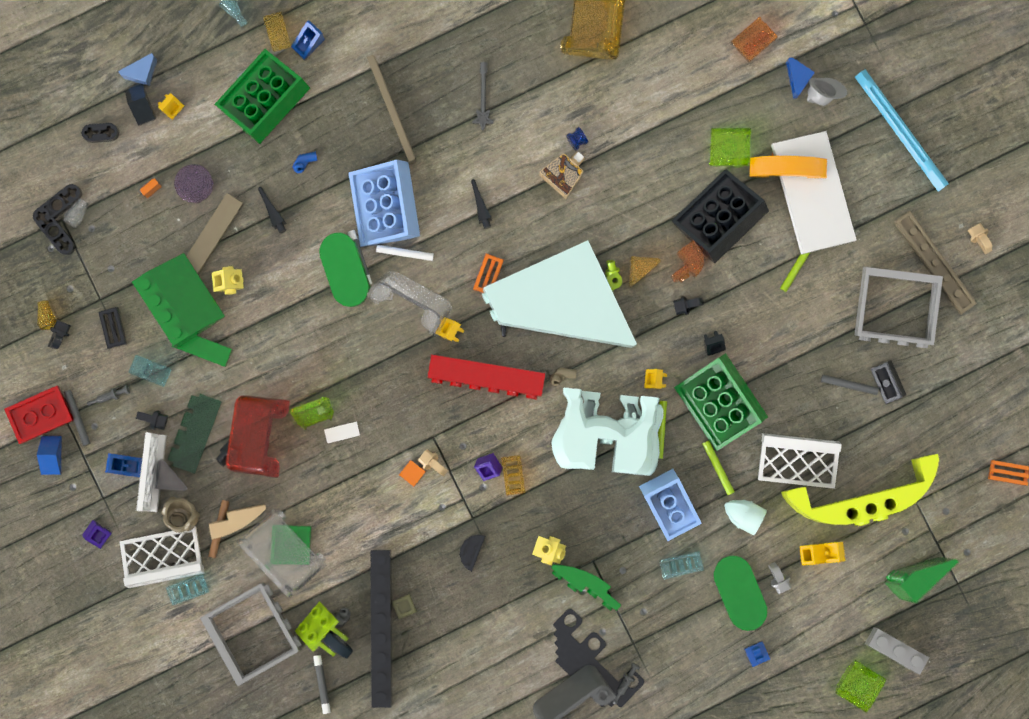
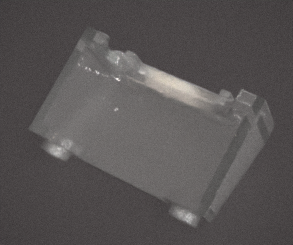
M387 271L369 290L367 294L369 300L379 305L380 302L385 300L392 301L395 294L425 310L421 318L422 324L428 329V333L437 337L451 312L450 301L397 271Z
M273 509L245 533L237 543L287 597L292 598L327 566L325 563L327 559L319 551L317 553L312 551L287 525L285 521L287 517L280 509L277 511Z

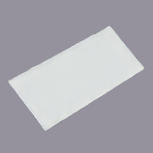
M357 422L324 429L327 443L360 436Z

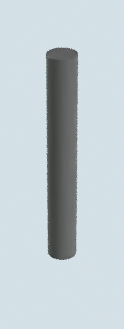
M823 374L821 377V382L874 395H877L879 388Z
M65 391L64 395L83 446L89 445L91 443L72 391Z

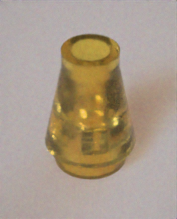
M40 301L37 303V325L40 327V330H50L51 327H54L56 319L49 301Z

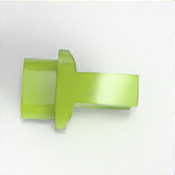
M608 260L606 261L605 277L611 290H615L622 285V277L618 273L620 269L616 267L615 261ZM613 278H617L616 282H612Z

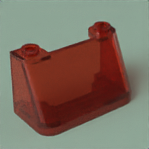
M242 395L236 399L226 465L230 471L274 478L279 477L280 464L275 458L267 457L272 420L273 418H284L288 414L289 400Z

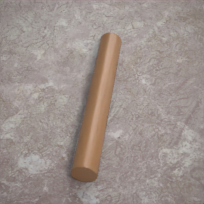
M222 500L217 521L225 520L229 501ZM221 537L212 539L209 557L216 558Z

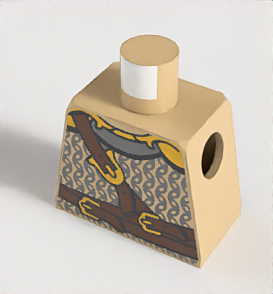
M576 152L571 158L563 153L542 169L539 176L567 199L583 174V170L579 165L585 158L579 152Z

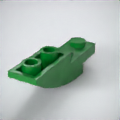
M556 564L551 566L554 570L552 574L559 580L562 578L569 582L567 586L575 593L577 590L582 592L585 587H588L587 592L595 599L599 596L604 600L602 605L610 611L612 609L617 611L621 606L619 602L606 593L611 586L602 579L575 567Z

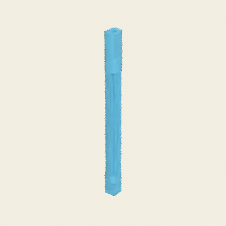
M866 69L855 76L856 80L937 191L949 184Z

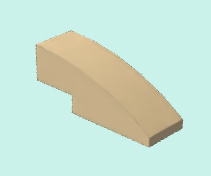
M261 504L226 511L227 519L208 523L211 539L226 536L245 527L266 509V505Z

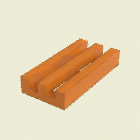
M486 253L473 290L484 293L483 288L487 286L494 264L497 261L499 263L492 283L496 282L504 260ZM491 259L492 261L482 288L478 287L487 261Z
M991 460L988 479L1028 486L1029 466ZM995 465L1024 470V473L996 469ZM995 472L1023 477V481L993 476Z

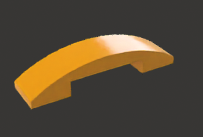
M807 156L751 157L750 177L807 176V178H827V159Z

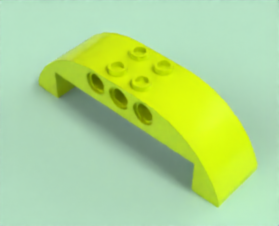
M938 454L911 459L917 482L811 508L806 487H799L781 493L786 502L796 512L810 520L824 524L847 525L854 523L855 526L869 524L870 519H873V521L889 519L888 515L900 512L921 499L935 478L939 456ZM886 500L889 501V507H888V508L885 507V501H886ZM868 504L871 507L869 513L866 512V506ZM848 509L852 511L850 518L847 516Z

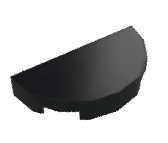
M485 535L470 536L460 548L461 562L471 572L486 537Z

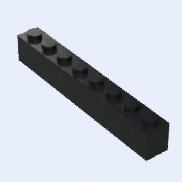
M370 550L371 708H391V550Z

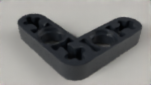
M74 184L65 186L33 213L35 223L57 251L63 255L72 254L75 250V244L56 218L81 199L82 191ZM71 189L74 190V191L77 190V191L75 192L76 196H75V197L69 196V195H70L69 190H71ZM62 195H64V197H68V203H66V201L61 197ZM56 200L62 201V208L59 210L53 209V202ZM39 214H46V220L51 223L46 224L43 220H38L40 218ZM53 226L59 229V233L55 237L49 234V230ZM62 239L65 243H70L68 245L69 250H62L63 245L57 240Z

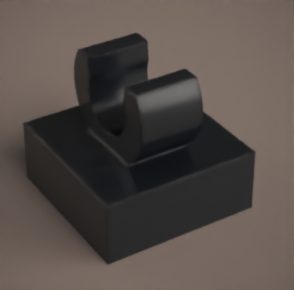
M714 331V337L708 338L707 334L704 335L705 351L708 356L726 350L722 334Z

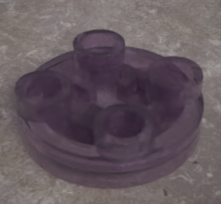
M196 164L187 165L180 169L174 181L177 194L183 200L190 203H201L211 194L214 185L209 171L203 166Z

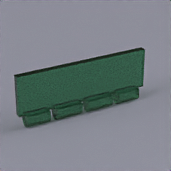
M202 394L199 397L191 395L187 408L194 411L193 413L185 411L180 426L186 427L187 430L178 429L173 444L179 445L180 448L172 447L167 459L174 462L173 466L194 474L196 473L222 401Z

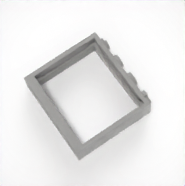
M863 267L854 335L860 336L859 340L871 341V338H879L878 342L890 344V340L898 341L897 345L909 346V342L917 343L916 347L928 348V345H934L943 276ZM869 276L932 283L925 338L862 331Z
M264 582L200 618L237 686L301 650L300 646L302 644L297 635L293 636L290 631L292 626L289 620L283 618L281 614L283 610L279 602H274L271 596L273 591ZM261 591L292 649L244 676L213 618Z

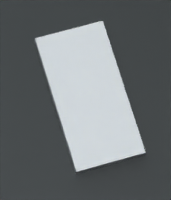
M824 131L773 143L771 147L774 156H807L827 159V178L780 176L801 255L856 241L827 132Z

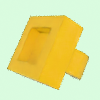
M170 93L165 95L166 98L162 103L158 102V108L173 120L184 105Z
M447 318L438 335L449 341L458 342L459 339L455 335L457 331L463 333L464 330L460 328L461 324Z
M646 369L644 388L662 389L666 387V384H662V378L667 377V374L663 373V370Z

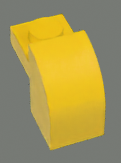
M843 542L799 546L802 565L846 561Z

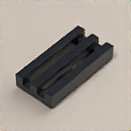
M118 307L98 312L107 349L127 345ZM112 312L115 314L121 341L118 340ZM105 314L108 315L114 339V343L112 344L104 316Z

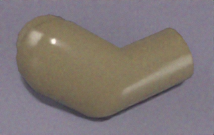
M558 368L551 375L550 382L553 386H559L565 378L576 379L577 370Z

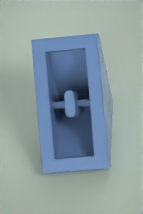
M151 53L118 72L124 79L150 86L157 60Z

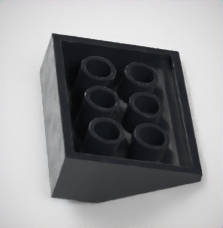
M725 169L672 220V223L706 257L716 263L769 212V209L764 199Z

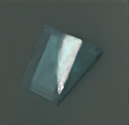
M135 355L129 373L164 387L172 369Z

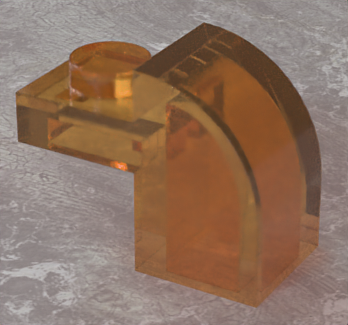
M693 240L677 252L685 266L671 275L674 283L685 281L690 277L689 272L694 278L697 277L704 266L703 253Z

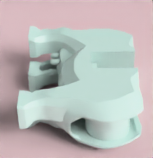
M563 388V394L567 398L568 404L565 417L561 420L559 428L552 439L553 455L561 468L594 470L597 440H600V444L611 445L613 441L615 442L612 472L647 476L655 472L659 459L658 430L663 419V408L658 404L659 398L641 396V413L638 406L639 397L620 395L619 400L626 412L623 418L614 420L607 416L597 415L598 400L601 393Z

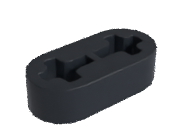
M112 123L88 124L83 127L81 134L90 143L111 142L118 138L119 129ZM109 128L114 131L110 137L106 133L102 134V132H107ZM90 129L99 133L93 134L92 138L86 135V133L90 132Z

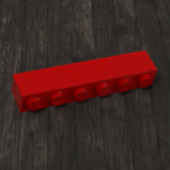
M431 355L428 379H431V383L442 384L443 381L450 382V386L461 387L462 384L469 385V389L480 390L481 387L488 388V392L499 394L500 390L507 391V395L518 397V394H525L526 398L537 400V397H542L545 373Z

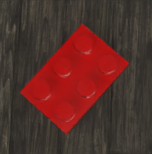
M58 385L4 409L19 444H23L74 421Z

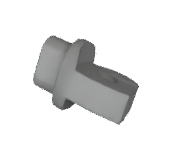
M776 562L769 564V569L774 577L771 581V586L776 589L777 593L781 594L791 589L790 577L782 574Z

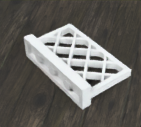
M147 432L145 434L136 511L158 512L160 489H155L157 461L160 459L164 460L167 435Z
M762 433L758 480L835 489L839 452H841V443L839 441ZM766 447H774L778 454L769 460L765 455ZM788 449H793L797 456L788 462L783 453ZM807 451H812L816 458L807 464L802 455ZM827 453L834 454L833 462L826 466L821 458ZM781 455L787 464L777 470L772 462ZM798 458H801L806 466L799 472H796L791 464ZM820 460L825 468L818 474H815L810 466ZM771 464L776 473L770 477L763 476V469ZM790 466L795 475L790 479H785L780 473ZM809 468L814 477L809 481H803L799 475ZM828 470L832 475L831 483H822L819 476Z
M196 526L193 530L182 533L170 531L120 541L125 576L123 578L124 586L127 588L205 573ZM192 532L193 540L188 546L181 539L185 533ZM172 536L176 541L168 549L162 543L166 537ZM149 540L157 543L151 553L143 548ZM179 542L187 547L181 557L173 552ZM134 544L138 547L132 557L126 553L125 545ZM160 546L168 551L162 561L154 556ZM141 549L149 554L143 564L135 560ZM189 550H192L196 553L197 561L187 562L184 560V557ZM171 553L179 558L174 566H168L164 563ZM152 557L160 562L154 570L145 567ZM133 561L141 566L137 573L129 574L128 567Z

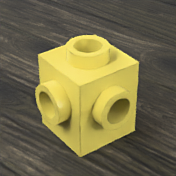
M228 266L213 272L214 292H225V295L236 294V290L243 289L242 269H234L233 266Z
M538 536L532 555L542 558L541 562L552 565L553 562L560 564L566 553V545L560 544L561 540L552 536L549 539Z

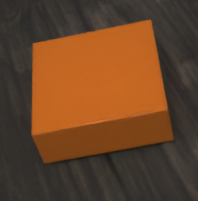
M153 178L140 191L146 198H149L162 186Z
M410 460L399 476L415 487L426 471Z

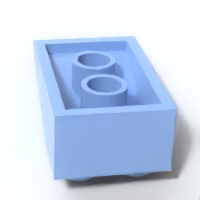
M674 469L639 486L667 541L702 524Z

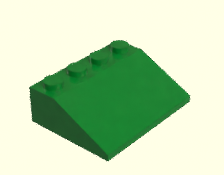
M264 49L214 105L257 143L261 144L309 91L310 87L298 74L268 50Z
M185 253L147 271L132 281L167 338L176 348L225 317Z
M726 353L674 387L716 451L768 418Z
M936 557L897 569L896 571L893 569L886 575L887 580L884 583L900 600L917 603L959 561L953 558Z

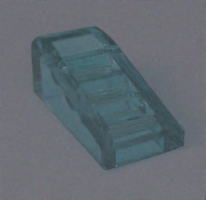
M700 552L659 561L664 579L704 570ZM690 557H693L696 567L694 569L692 567ZM683 559L686 560L688 570H685ZM677 560H678V565H679L680 572L677 571V567H676V563H675V561H677Z
M203 574L165 588L171 606L209 593ZM199 580L200 586L202 588V591L200 592L198 591L197 585L195 583V581ZM189 583L192 584L194 594H191L188 586ZM181 586H184L187 594L186 597H184L180 588ZM174 589L177 590L180 599L176 600L173 592Z

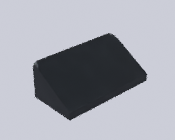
M892 361L871 368L885 404L906 396Z

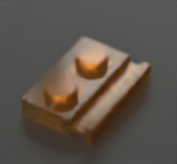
M758 17L731 41V44L736 47L749 63L774 42L778 36L762 21L761 17Z

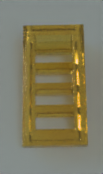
M520 455L502 457L506 496L526 493ZM517 461L518 464L513 466H506L507 462ZM518 469L519 471L518 473L507 474V470ZM518 476L520 480L508 482V478ZM509 485H521V488L509 489Z

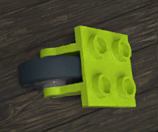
M320 601L295 630L296 634L313 652L320 646L333 657L337 653L346 659L353 652L352 648L346 643L349 638L335 627L339 621Z

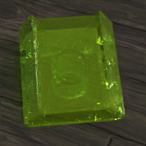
M711 128L709 166H733L735 168L749 166L751 128Z
M322 397L290 409V413L296 423L305 430L308 426L328 419L332 421L334 414L330 400L327 397Z
M854 660L839 680L835 693L867 712L882 690L886 679L857 660Z

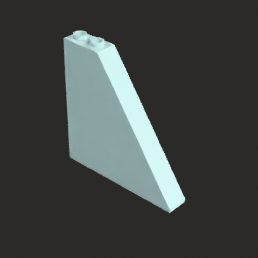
M588 240L483 288L484 293H482L484 302L490 304L492 309L490 311L493 321H498L499 325L629 348L637 345Z

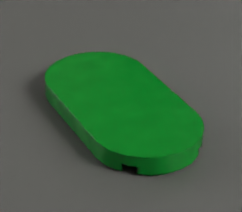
M344 233L328 235L322 241L319 253L332 294L336 301L343 306H359L367 299L370 292V282L357 244L354 239Z
M727 556L722 558L715 567L713 578L731 622L739 629L745 631L755 630L766 620L767 605L749 563L741 557Z

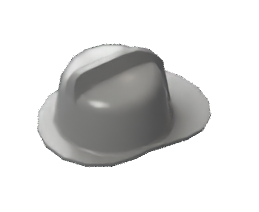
M811 78L809 80L810 87L807 97L809 103L826 106L832 100L845 98L847 95L846 87L835 79Z

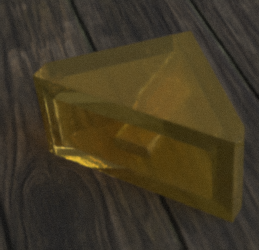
M631 256L628 286L632 288L661 262L660 259Z

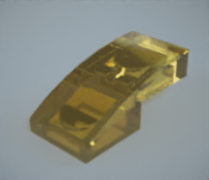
M282 12L264 16L273 52L292 47Z

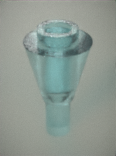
M220 0L219 6L235 18L241 27L247 24L241 15L236 0Z

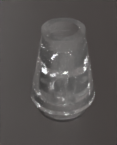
M79 198L64 214L63 221L77 228L78 225H81L89 204Z

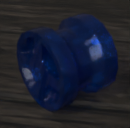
M577 127L575 132L566 134L567 140L575 151L579 149V146L589 143L580 127Z

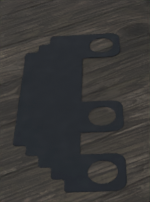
M567 609L553 624L557 630L554 635L557 637L555 645L558 647L555 651L558 655L555 662L569 676L586 665L595 666L617 696V690L625 677L623 676L617 681L595 659L606 647V642L596 632H592L580 644L571 634L582 624V618L573 609ZM571 614L576 617L577 622L575 626L568 627L565 625L564 619L567 615ZM591 638H597L600 641L599 649L591 650L588 647V641ZM636 671L634 676L638 678L639 683L635 688L628 687L624 695L620 696L617 701L619 707H622L644 685V679ZM613 701L608 704L610 707L614 705Z

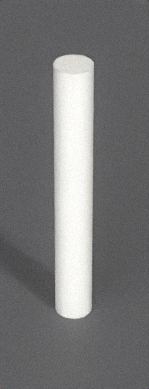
M377 245L376 248L378 253L433 261L434 253Z

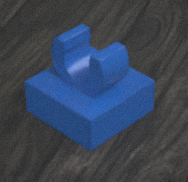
M763 641L744 648L752 667L770 660Z

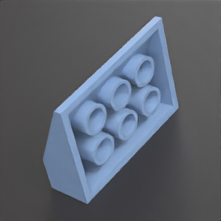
M394 160L349 172L360 247L402 241L420 236L409 162Z

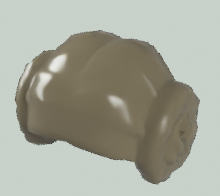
M170 497L161 511L164 524L177 533L193 530L200 519V513L196 511L195 505L184 498Z

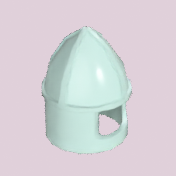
M732 500L725 503L724 507L731 522L738 529L740 528L755 535L767 510L752 503L753 501Z

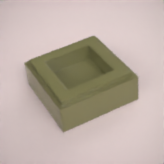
M410 594L391 601L399 619L417 612Z

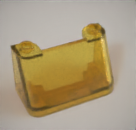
M574 0L570 36H565L561 40V52L565 55L616 60L619 55L625 0Z

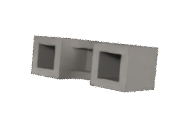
M873 627L865 642V645L919 675L929 660V657L875 627Z

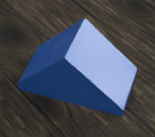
M308 20L291 47L303 59H306L325 38L323 33Z
M791 57L786 61L793 99H796L815 72Z
M62 436L41 437L37 451L41 475H61Z
M108 453L105 472L140 477L143 458Z

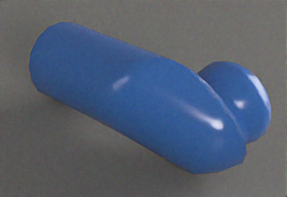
M316 151L300 154L293 164L294 171L302 173L309 162L318 161Z

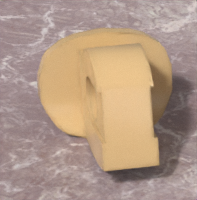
M979 223L968 230L971 235V242L978 243L985 255L992 251V243L987 237L988 229H984L982 224Z
M426 449L418 459L425 470L433 468L443 477L448 472L446 468L437 462L438 454L436 452L432 453Z

